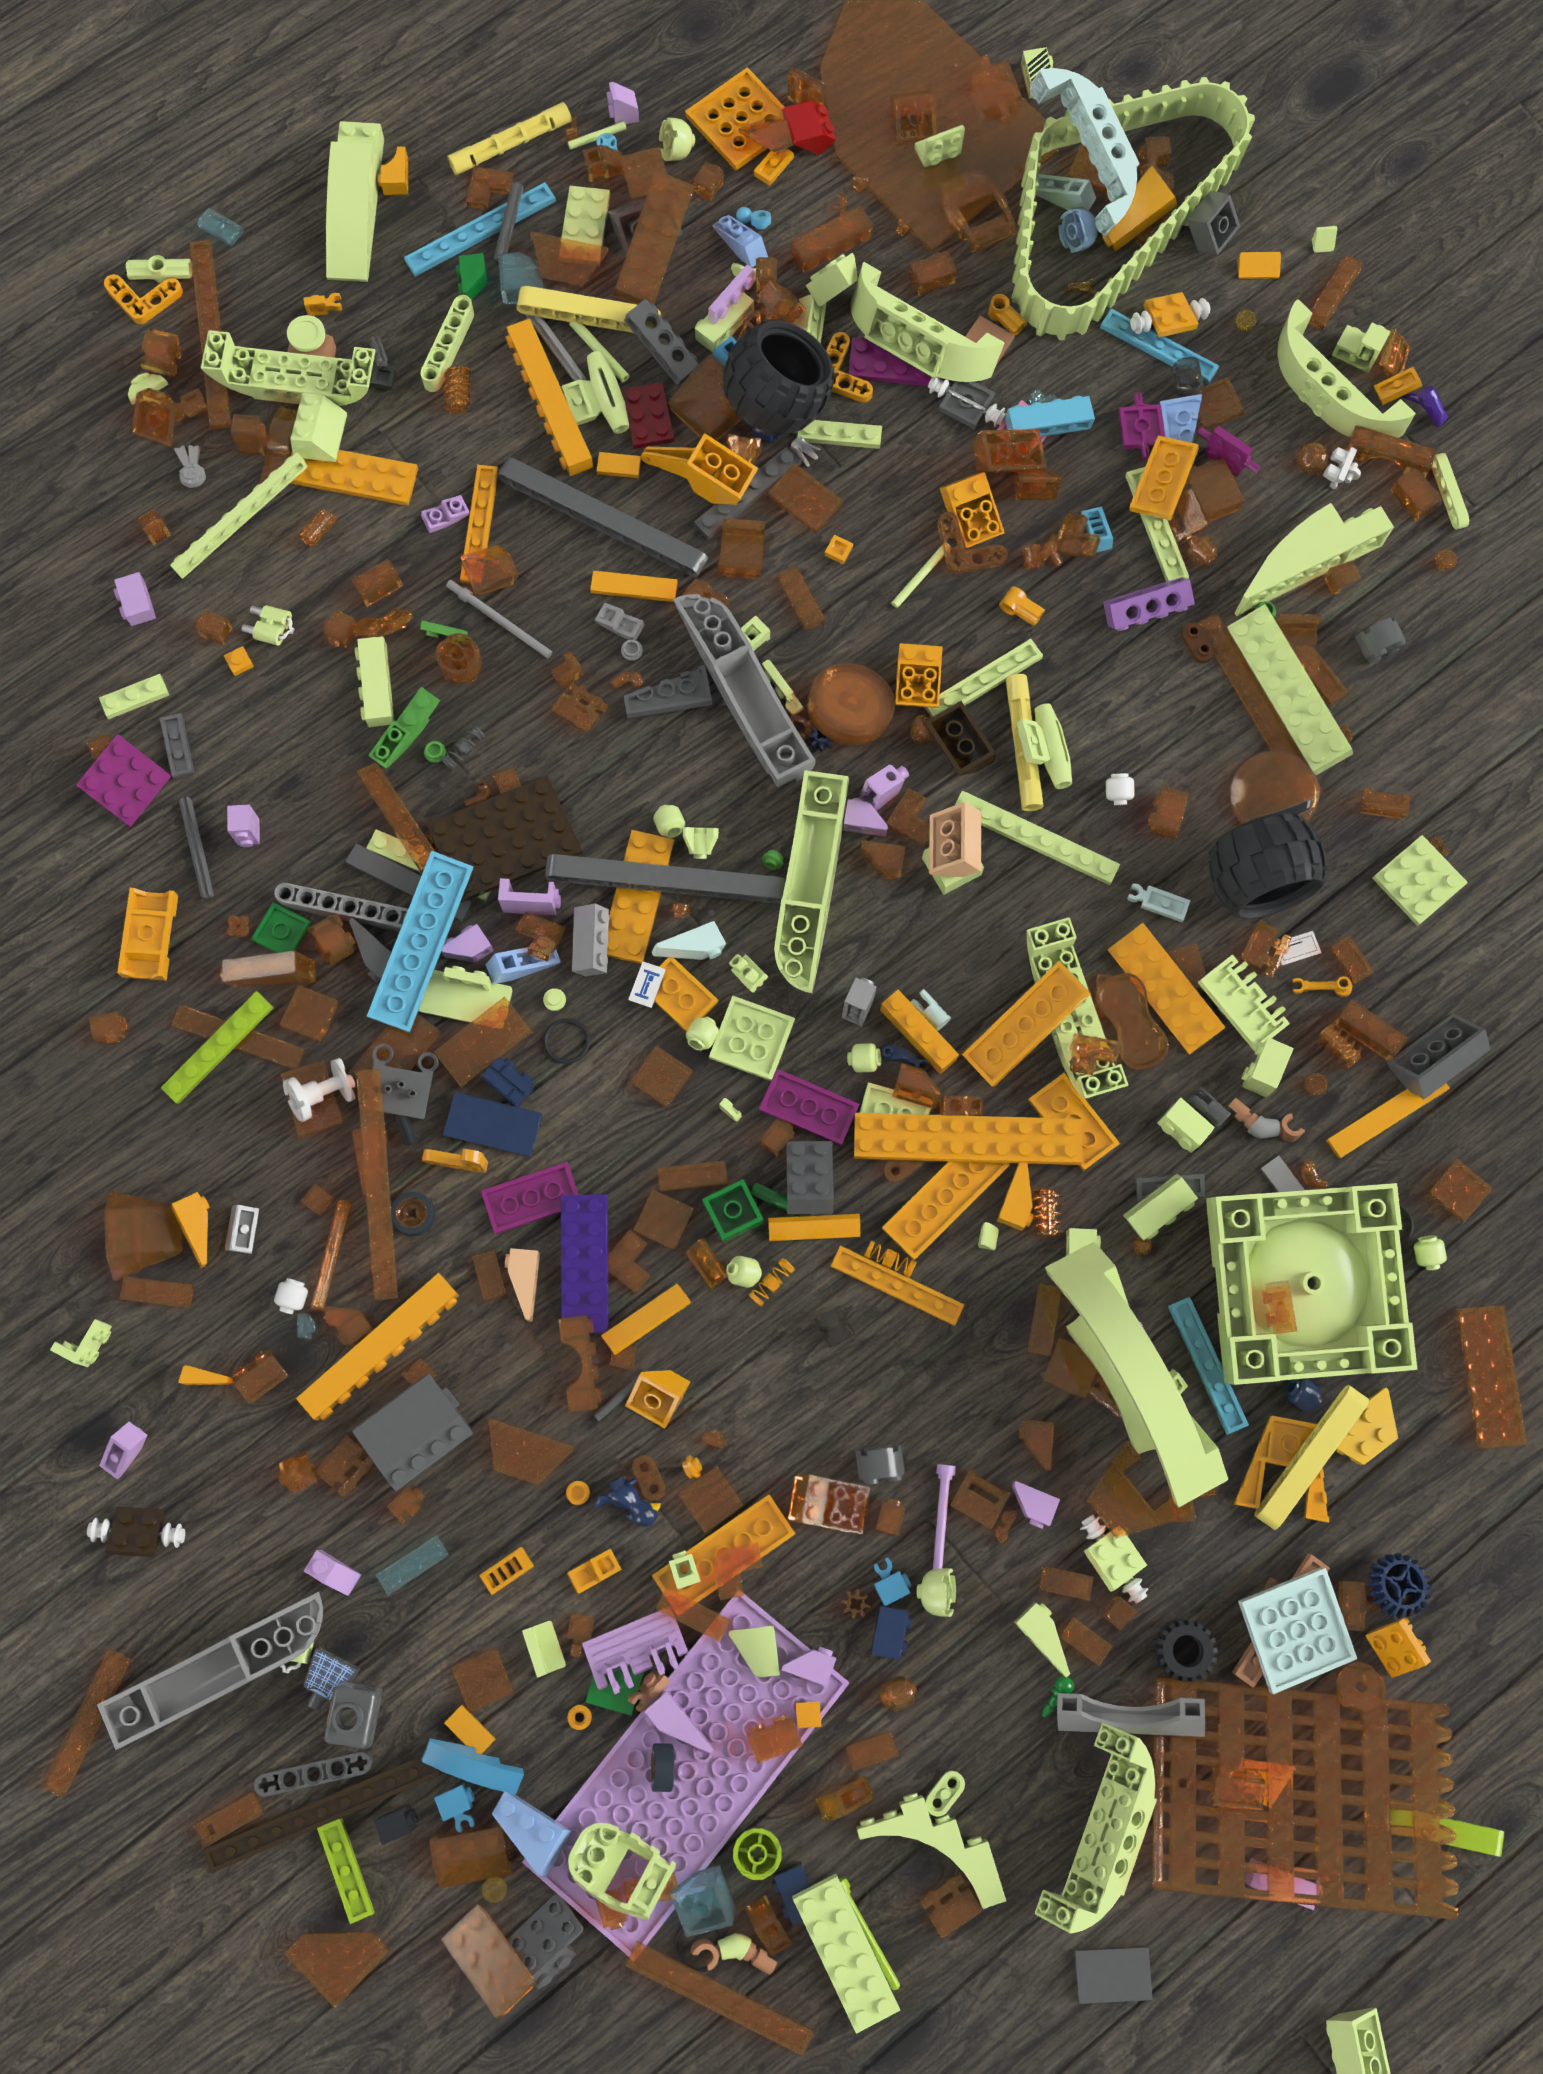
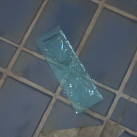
M436 1535L376 1574V1577L387 1595H390L450 1556L439 1536Z

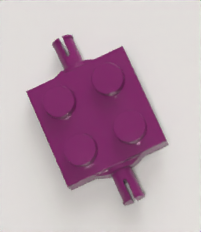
M1136 392L1133 394L1134 405L1119 408V422L1123 449H1141L1142 460L1145 461L1146 458L1147 460L1149 459L1150 448L1154 447L1157 437H1165L1161 404H1144L1142 393L1139 392L1138 394Z
M1217 426L1212 434L1203 427L1200 428L1197 435L1207 441L1204 454L1210 460L1216 461L1225 467L1228 472L1234 473L1237 476L1240 475L1245 467L1255 474L1259 471L1261 466L1251 461L1250 454L1253 450L1251 447L1220 426Z

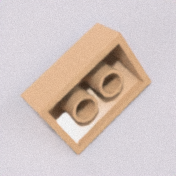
M963 802L931 814L929 874L965 877L980 872L981 812L968 803Z

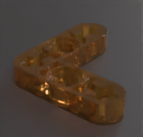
M944 512L938 519L937 526L948 570L952 573L997 567L1002 565L1007 559V549L1002 545L965 550L957 516L952 512ZM945 519H947L948 522H952L950 525L949 533H947L949 530L948 525L946 523L943 524ZM947 539H956L958 546L950 547L947 544ZM995 551H997L999 555L1002 554L999 560L996 556L990 557V559L988 560V557L993 556ZM958 552L956 555L957 561L962 562L959 567H957V564H953L955 560L954 553ZM972 555H980L983 562L981 564L974 563Z

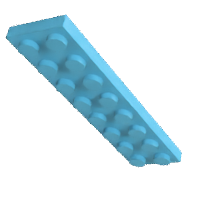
M431 851L368 1011V1018L410 1033L470 879L473 866Z

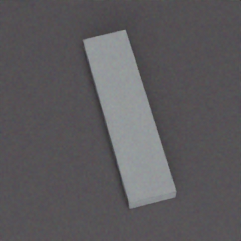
M1277 1156L1260 1168L1277 1192L1305 1190L1280 1156Z

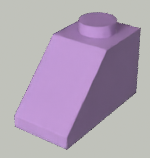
M861 798L847 800L843 831L886 837L888 825L870 802H865Z
M128 1422L110 1437L99 1466L118 1480L141 1451L147 1435L140 1428Z
M1014 1481L1012 1484L1013 1491L1024 1516L1030 1519L1029 1524L1043 1529L1044 1525L1050 1526L1060 1499Z
M316 1550L304 1569V1572L347 1596H349L361 1576L360 1573L323 1550Z
M819 1647L818 1651L812 1649L784 1663L781 1670L827 1687L836 1657L832 1656L833 1651Z

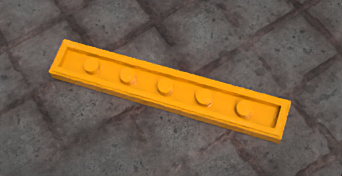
M477 464L460 575L461 583L482 585L498 480L497 474L499 473L497 466Z
M1445 1083L1426 1099H1422L1411 1093L1409 1089H1406L1330 1137L1326 1142L1338 1159L1446 1092L1450 1087Z
M843 1246L839 1247L830 1266L953 1326L956 1325L964 1307V1304Z

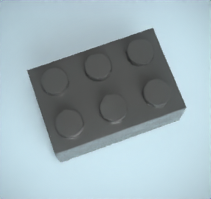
M832 1141L787 1142V1214H833Z

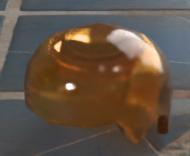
M1310 442L1301 446L1296 454L1297 465L1304 473L1312 472L1316 476L1320 475L1329 465L1327 448L1318 442Z

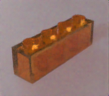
M860 205L791 241L790 254L802 272L808 269L812 270L818 264L833 259L837 254L849 251L854 245L869 240L873 233V223Z

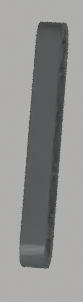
M359 1751L267 1772L256 1778L254 1789L258 1795L265 1797L362 1775L372 1768L373 1758L368 1752ZM359 1756H362L363 1760L367 1759L364 1770H361L360 1766H355L351 1768L353 1773H349L347 1758H350V1763L358 1761ZM335 1761H339L344 1765V1771L341 1775H335L331 1771V1766ZM310 1767H317L319 1769L320 1777L318 1780L312 1781L308 1778L307 1772ZM287 1772H292L296 1776V1783L293 1786H287L284 1783V1775ZM275 1775H279L278 1784L270 1786L268 1791L265 1788H261L260 1783L264 1782V1778H266L267 1782L277 1780Z

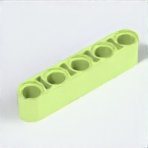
M460 295L454 299L421 369L423 385L429 392H436L442 387L474 318L471 299L466 295Z

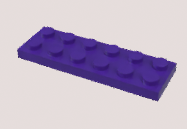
M607 1194L561 1195L562 1334L606 1333L609 1330Z

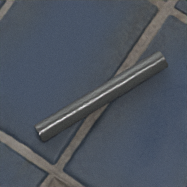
M640 1373L593 1414L598 1421L631 1394Z

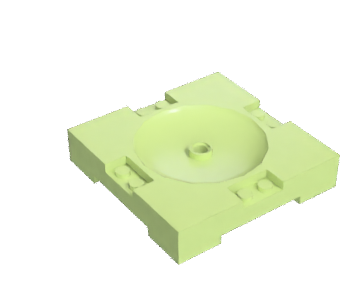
M1397 1183L1206 1198L1212 1265L1215 1267L1220 1311V1313H1217L1224 1383L1237 1385L1417 1370L1413 1325L1409 1323L1401 1255L1399 1230H1402ZM1310 1277L1314 1280V1287L1312 1289L1307 1284Z

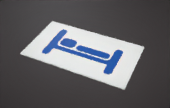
M642 962L629 1000L652 1008L666 969Z

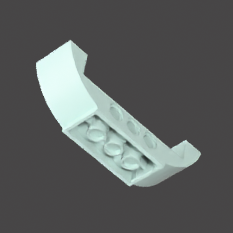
M1057 68L1041 69L1030 84V93L1037 100L1038 104L1061 94L1062 104L1064 107H1067L1071 122L1077 127L1080 133V141L1084 146L1086 145L1089 159L1096 166L1099 180L1105 184L1108 198L1112 202L1106 205L1095 218L1097 230L1102 233L1103 237H1106L1123 218L1132 203L1136 191L1137 167L1140 163L1103 87L1098 88L1087 78L1069 70Z

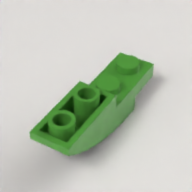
M421 687L396 722L393 720L368 756L387 769L422 732L430 721L428 717L440 700Z

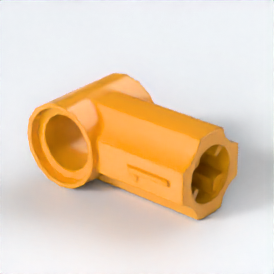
M1003 294L993 296L988 310L990 319L999 321L1013 335L1019 334L1026 326L1027 321L1009 305L1007 296Z
M1015 586L1009 589L999 603L1000 608L1009 615L1016 614L1033 626L1038 623L1045 609L1029 600L1026 594Z

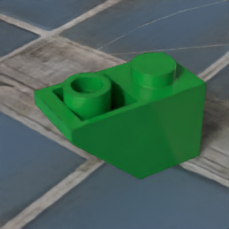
M483 253L459 256L460 265H456L457 277L461 278L462 283H458L459 295H466L471 301L488 283Z

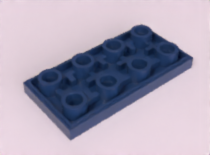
M455 1092L443 1136L531 1158L543 1114Z

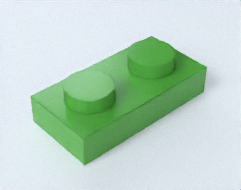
M422 621L420 628L426 631L427 636L439 638V634L447 636L446 640L459 643L460 639L466 640L468 634L467 631L426 621Z

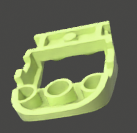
M595 1823L585 1828L573 1846L568 1861L571 1875L582 1889L612 1910L646 1921L649 1920L676 1867L674 1861L671 1864L659 1856L660 1851L646 1844L637 1834L623 1832L619 1830V1827L608 1823ZM629 1850L648 1860L649 1863L626 1904L605 1892Z

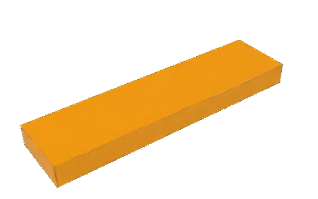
M593 571L591 593L674 602L673 599L676 598L678 581L677 579Z
M860 1214L768 1218L769 1241L860 1237Z
M675 1284L601 1335V1337L613 1354L616 1355L691 1303L690 1299L680 1286Z

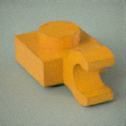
M332 293L327 299H325V296L319 295L304 297V306L307 314L317 316L327 315L331 310L341 311V303H334L335 301H340L341 296L340 293Z

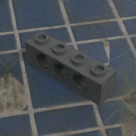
M644 299L626 314L624 321L677 386L697 371L699 367L697 357L692 352L689 353L685 348L684 341L672 332L671 325L667 320L660 317L658 309L652 302L649 303L647 299ZM645 322H652L655 328L647 327ZM659 338L666 339L668 344H661ZM676 354L680 356L681 361H675L672 358V355Z

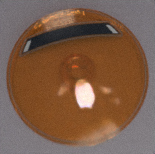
M1267 751L1248 759L1236 772L1230 791L1231 806L1241 824L1263 816L1285 812L1301 815L1306 822H1309L1316 811L1320 796L1319 783L1314 771L1300 757L1284 751Z

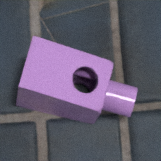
M892 765L886 766L865 781L859 798L864 799L865 802H870L877 811L900 792L905 779L909 777L907 769L903 766H900L898 769H895Z

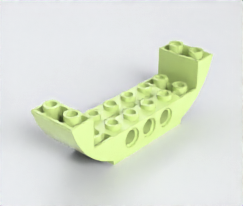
M863 262L850 307L855 323L865 334L864 338L933 378L940 377L952 381L975 382L992 377L1005 344L1003 341L989 333H986L977 343L969 340L877 287L881 271Z
M208 330L201 369L218 383L239 393L252 396L254 399L300 404L302 393L324 395L336 405L342 406L360 400L367 393L375 349L354 347L352 360L237 347L234 345L229 332Z
M1070 917L1027 930V947L1034 982L1036 983L1060 961L1088 990L1073 947L1077 937ZM1089 995L1051 1032L1062 1066L1072 1085L1084 1099L1128 1086L1122 1065L1115 1066L1091 995Z
M1103 1722L1094 1746L1111 1753V1757L1062 1896L1043 1890L1034 1913L1068 1933L1083 1931L1093 1926L1114 1906L1120 1895L1124 1896L1157 1801L1154 1798V1768L1146 1746L1140 1738Z

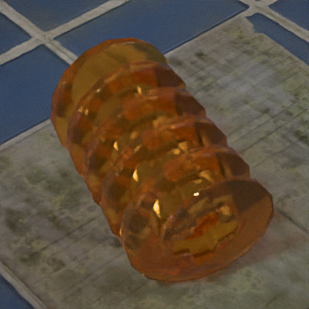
M452 366L444 373V408L450 413L463 414L468 411L466 407L470 405L469 398L471 394L469 391L471 386L469 383L471 378L469 376L471 375V370L465 366Z
M1334 1020L1318 1035L1320 1036L1318 1044L1326 1042L1324 1050L1333 1049L1330 1056L1333 1058L1339 1055L1337 1063L1346 1062L1343 1069L1347 1070L1364 1054L1360 1055L1361 1046L1353 1048L1356 1043L1355 1040L1347 1042L1348 1033L1340 1035L1343 1030L1342 1027L1334 1029L1336 1025Z
M1051 1188L1033 1190L1034 1194L1039 1195L1033 1199L1034 1203L1039 1204L1034 1207V1212L1039 1213L1034 1216V1221L1039 1222L1034 1225V1229L1039 1231L1034 1236L1052 1237L1063 1233V1230L1056 1228V1226L1063 1224V1221L1056 1219L1057 1216L1063 1215V1212L1056 1210L1057 1207L1062 1206V1203L1056 1201L1057 1198L1062 1197V1194L1057 1193L1055 1189Z

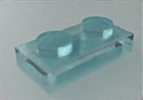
M210 208L205 211L197 222L200 229L230 246H233L244 232L242 226Z

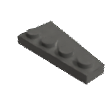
M705 664L690 673L689 671L683 672L679 677L672 680L665 679L660 681V684L654 687L647 686L624 695L627 719L712 705Z

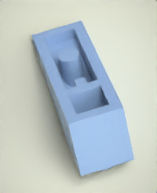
M554 942L496 953L486 963V967L492 983L497 984L512 981L558 965L561 961Z

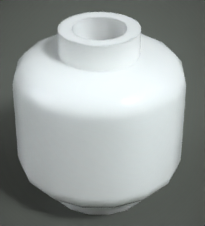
M1111 774V778L1106 780L1107 799L1114 801V805H1127V800L1134 798L1133 778L1128 777V774Z
M288 1278L286 1282L279 1283L274 1298L275 1304L280 1306L279 1311L293 1314L294 1310L303 1309L308 1294L307 1288L304 1287L305 1283Z

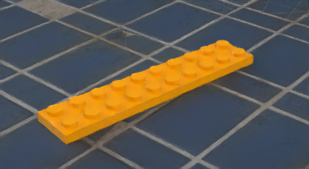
M855 1113L854 1159L1081 1165L1082 1119Z

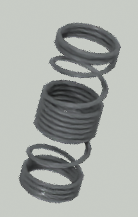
M473 725L471 727L472 732L467 731L469 740L461 738L453 745L456 754L448 751L447 755L441 758L443 763L451 770H454L457 764L449 757L448 753H452L463 761L455 746L465 756H468L473 751V748L467 742L476 747L469 738L468 732L480 740L486 737L477 726Z

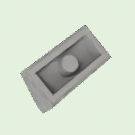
M242 1205L232 1206L225 1251L252 1254L259 1208Z

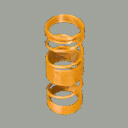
M870 1242L864 1257L870 1258L879 1247L877 1263L884 1257L882 1265L891 1269L897 1258L896 1272L907 1259L904 1275L908 1278L911 1276L917 1263L912 1259L908 1265V1257H906L897 1268L899 1253L888 1248L878 1260L881 1244L871 1254L875 1242Z
M784 1258L778 1262L784 1272L778 1268H772L777 1279L768 1273L762 1279L763 1283H759V1287L765 1295L756 1290L750 1292L749 1296L759 1306H763L764 1302L753 1291L769 1299L760 1284L768 1287L773 1293L779 1288L780 1284H783L774 1269L789 1277V1274L786 1270L790 1273L795 1271V1268Z

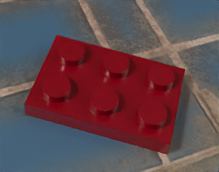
M663 383L622 389L633 448L638 449L675 442Z

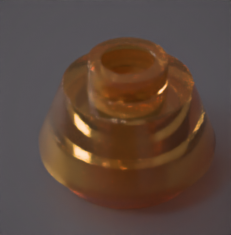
M917 715L910 727V735L916 742L924 743L934 740V737L924 724L925 721L930 719L927 715Z

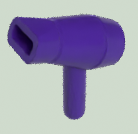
M1433 386L1423 388L1418 394L1409 392L1401 396L1420 404L1431 417L1435 427L1441 426L1449 417Z

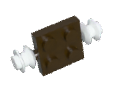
M117 1506L112 1526L108 1519H105L103 1523H99L98 1518H94L93 1522H90L88 1525L87 1536L90 1537L91 1542H95L97 1538H101L102 1543L108 1540L106 1552L110 1555L155 1557L159 1539L162 1540L165 1547L170 1542H173L174 1546L178 1548L180 1543L184 1542L185 1529H182L180 1523L176 1528H172L171 1524L167 1523L162 1529L166 1514L164 1509Z

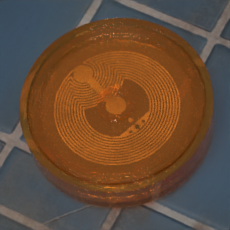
M840 663L825 668L816 676L808 694L807 709L813 724L828 738L843 744L862 745L875 741L887 730L894 714L895 699L888 683L875 671L858 664Z

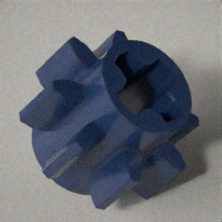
M823 723L818 728L812 727L813 734L808 735V740L813 741L812 749L816 747L822 752L825 748H832L831 742L835 741V735H830L832 727H824Z

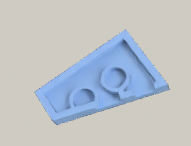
M1202 394L1160 401L1165 437L1193 443Z

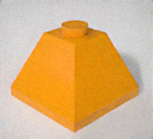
M671 1370L641 1372L625 1406L665 1429L680 1404L690 1381Z

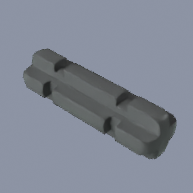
M372 336L369 339L371 349H375L374 359L376 360V365L378 367H386L388 359L385 355L381 339L378 336Z

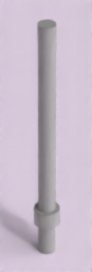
M452 580L448 581L446 587L459 595V599L465 603L469 602L547 659L552 655L550 649L473 596L472 591L466 587L462 588Z

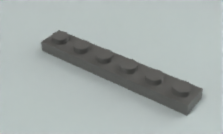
M786 446L756 471L737 505L715 504L694 521V526L709 540L801 465L802 459L789 446Z

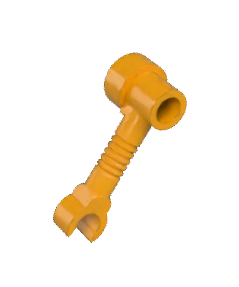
M1345 976L1340 977L1337 981L1328 982L1303 981L1301 978H1295L1292 983H1300L1302 985L1301 989H1293L1295 994H1301L1303 991L1328 989L1334 990L1336 995L1340 997H1346L1352 991V983ZM1345 983L1347 986L1341 987L1340 984Z

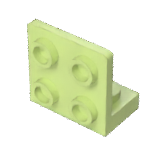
M960 125L916 142L914 148L923 166L936 165L940 161L954 158L961 154L965 131L964 126Z
M95 1319L79 1346L64 1341L63 1344L54 1342L50 1350L73 1363L89 1367L90 1364L96 1361L101 1344H104L109 1339L112 1326Z

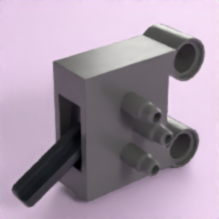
M380 1044L372 1051L374 1062L365 1109L394 1114L404 1145L409 1146L417 1142L410 1118L421 1120L425 1118L433 1071L438 1066V1059L430 1052L420 1055L417 1059V1068L421 1073L388 1067L385 1064L392 1060L393 1050L389 1045ZM380 1048L386 1049L389 1053V1057L385 1061L379 1060L376 1056V1052ZM424 1057H430L433 1060V1067L431 1069L422 1067L421 1061Z

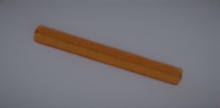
M340 1199L337 1201L311 1303V1309L322 1312L325 1307L350 1208V1202Z

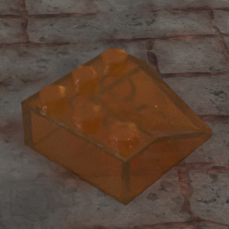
M712 354L692 371L669 400L667 406L700 438L705 433L717 441L742 418L733 410L724 395L722 388L724 382L722 378L725 366Z

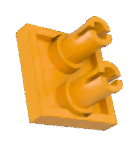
M1407 1618L1399 1619L1372 1630L1365 1635L1391 1678L1424 1667L1431 1662L1425 1652V1645L1421 1646L1423 1642L1415 1637L1412 1632V1625H1408L1410 1621Z

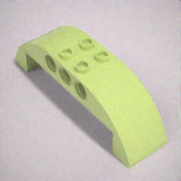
M1296 300L1278 341L1279 366L1289 386L1298 395L1299 399L1313 410L1316 416L1321 417L1329 426L1341 434L1353 439L1369 442H1382L1400 438L1405 433L1416 413L1400 399L1382 414L1303 336L1313 313L1300 300Z

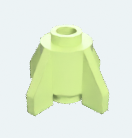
M683 827V838L689 849V854H694L695 859H707V854L711 855V851L718 839L719 828Z

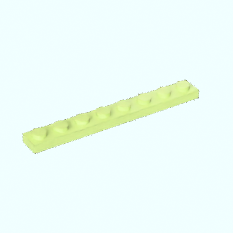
M296 452L293 456L288 457L281 467L272 471L262 484H258L253 489V492L238 502L234 509L225 513L216 525L208 528L199 540L194 541L188 550L174 559L170 566L183 579L308 467L303 458Z
M961 792L955 805L966 802L981 812L982 826L1108 885L1112 883L1120 866L1119 863L967 792Z

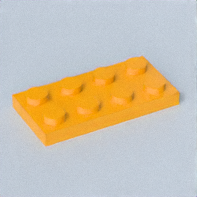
M1158 436L1130 504V511L1171 520L1199 450L1198 444Z
M1065 1073L1028 1099L1041 1118L1082 1119V1164L1079 1167L1083 1171L1120 1144L1089 1103L1079 1095Z

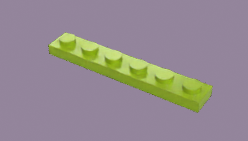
M256 991L187 1060L161 1089L175 1103L179 1104L274 1007Z

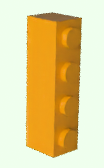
M899 990L881 1004L880 1011L940 1075L957 1060L959 1054Z

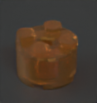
M150 328V331L147 330L141 350L145 352V359L141 358L142 369L175 377L177 371L176 358L180 359L182 355V346L178 345L179 335Z
M456 633L449 635L447 639L439 643L436 650V658L444 678L457 684L475 681L482 669V657L477 644L472 638L465 634Z
M337 914L330 915L307 929L309 936L312 937L314 935L316 938L314 945L326 963L329 962L330 967L354 954L356 950L354 946L355 940L349 932H344L342 928L343 923Z

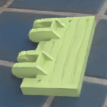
M1231 955L1198 981V984L1250 1047L1256 1051L1260 1042L1263 1043L1268 1037L1273 1038L1290 1023L1284 1016L1277 1022L1274 1020L1286 1009L1283 1006L1279 1007L1270 1015L1265 1008L1271 1006L1277 998L1273 995L1261 1004L1260 1002L1267 997L1256 982L1249 987L1246 986L1257 974L1255 972L1250 973L1242 981L1237 973L1247 968L1248 964L1244 961L1233 970L1232 967L1238 961Z

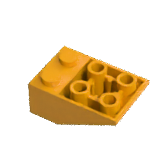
M985 472L976 473L940 488L946 509L965 548L1005 533Z
M899 644L895 705L939 708L942 646Z

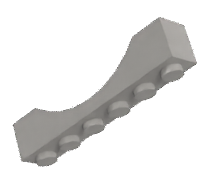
M1058 1693V1731L1099 1732L1103 1722L1129 1734L1205 1737V1699L1179 1698L1160 1705L1127 1707L1103 1703L1083 1694Z

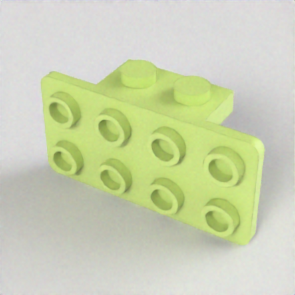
M452 966V968L445 967L444 972L434 970L418 1011L502 1029L505 1024L513 990L507 985L493 984L489 976L484 972L474 971V973H470L458 966Z

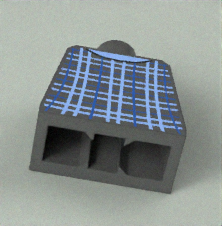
M316 1648L303 1686L313 1692L307 1706L320 1711L325 1699L331 1702L334 1688L344 1681L352 1682L361 1668L323 1648Z

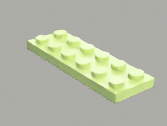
M837 1874L793 1895V1901L856 2034L900 2011Z

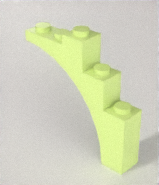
M917 1793L908 1794L903 1797L904 1801L899 1802L902 1812L897 1813V1810H892L884 1813V1818L874 1820V1817L860 1821V1826L856 1827L860 1840L875 1836H902L933 1846L951 1858L965 1873L973 1885L983 1909L1006 1902L986 1838L981 1839V1836L967 1840L968 1844L964 1845L956 1819L954 1817L950 1818L949 1814L935 1818L936 1822L931 1823L922 1795L918 1796Z

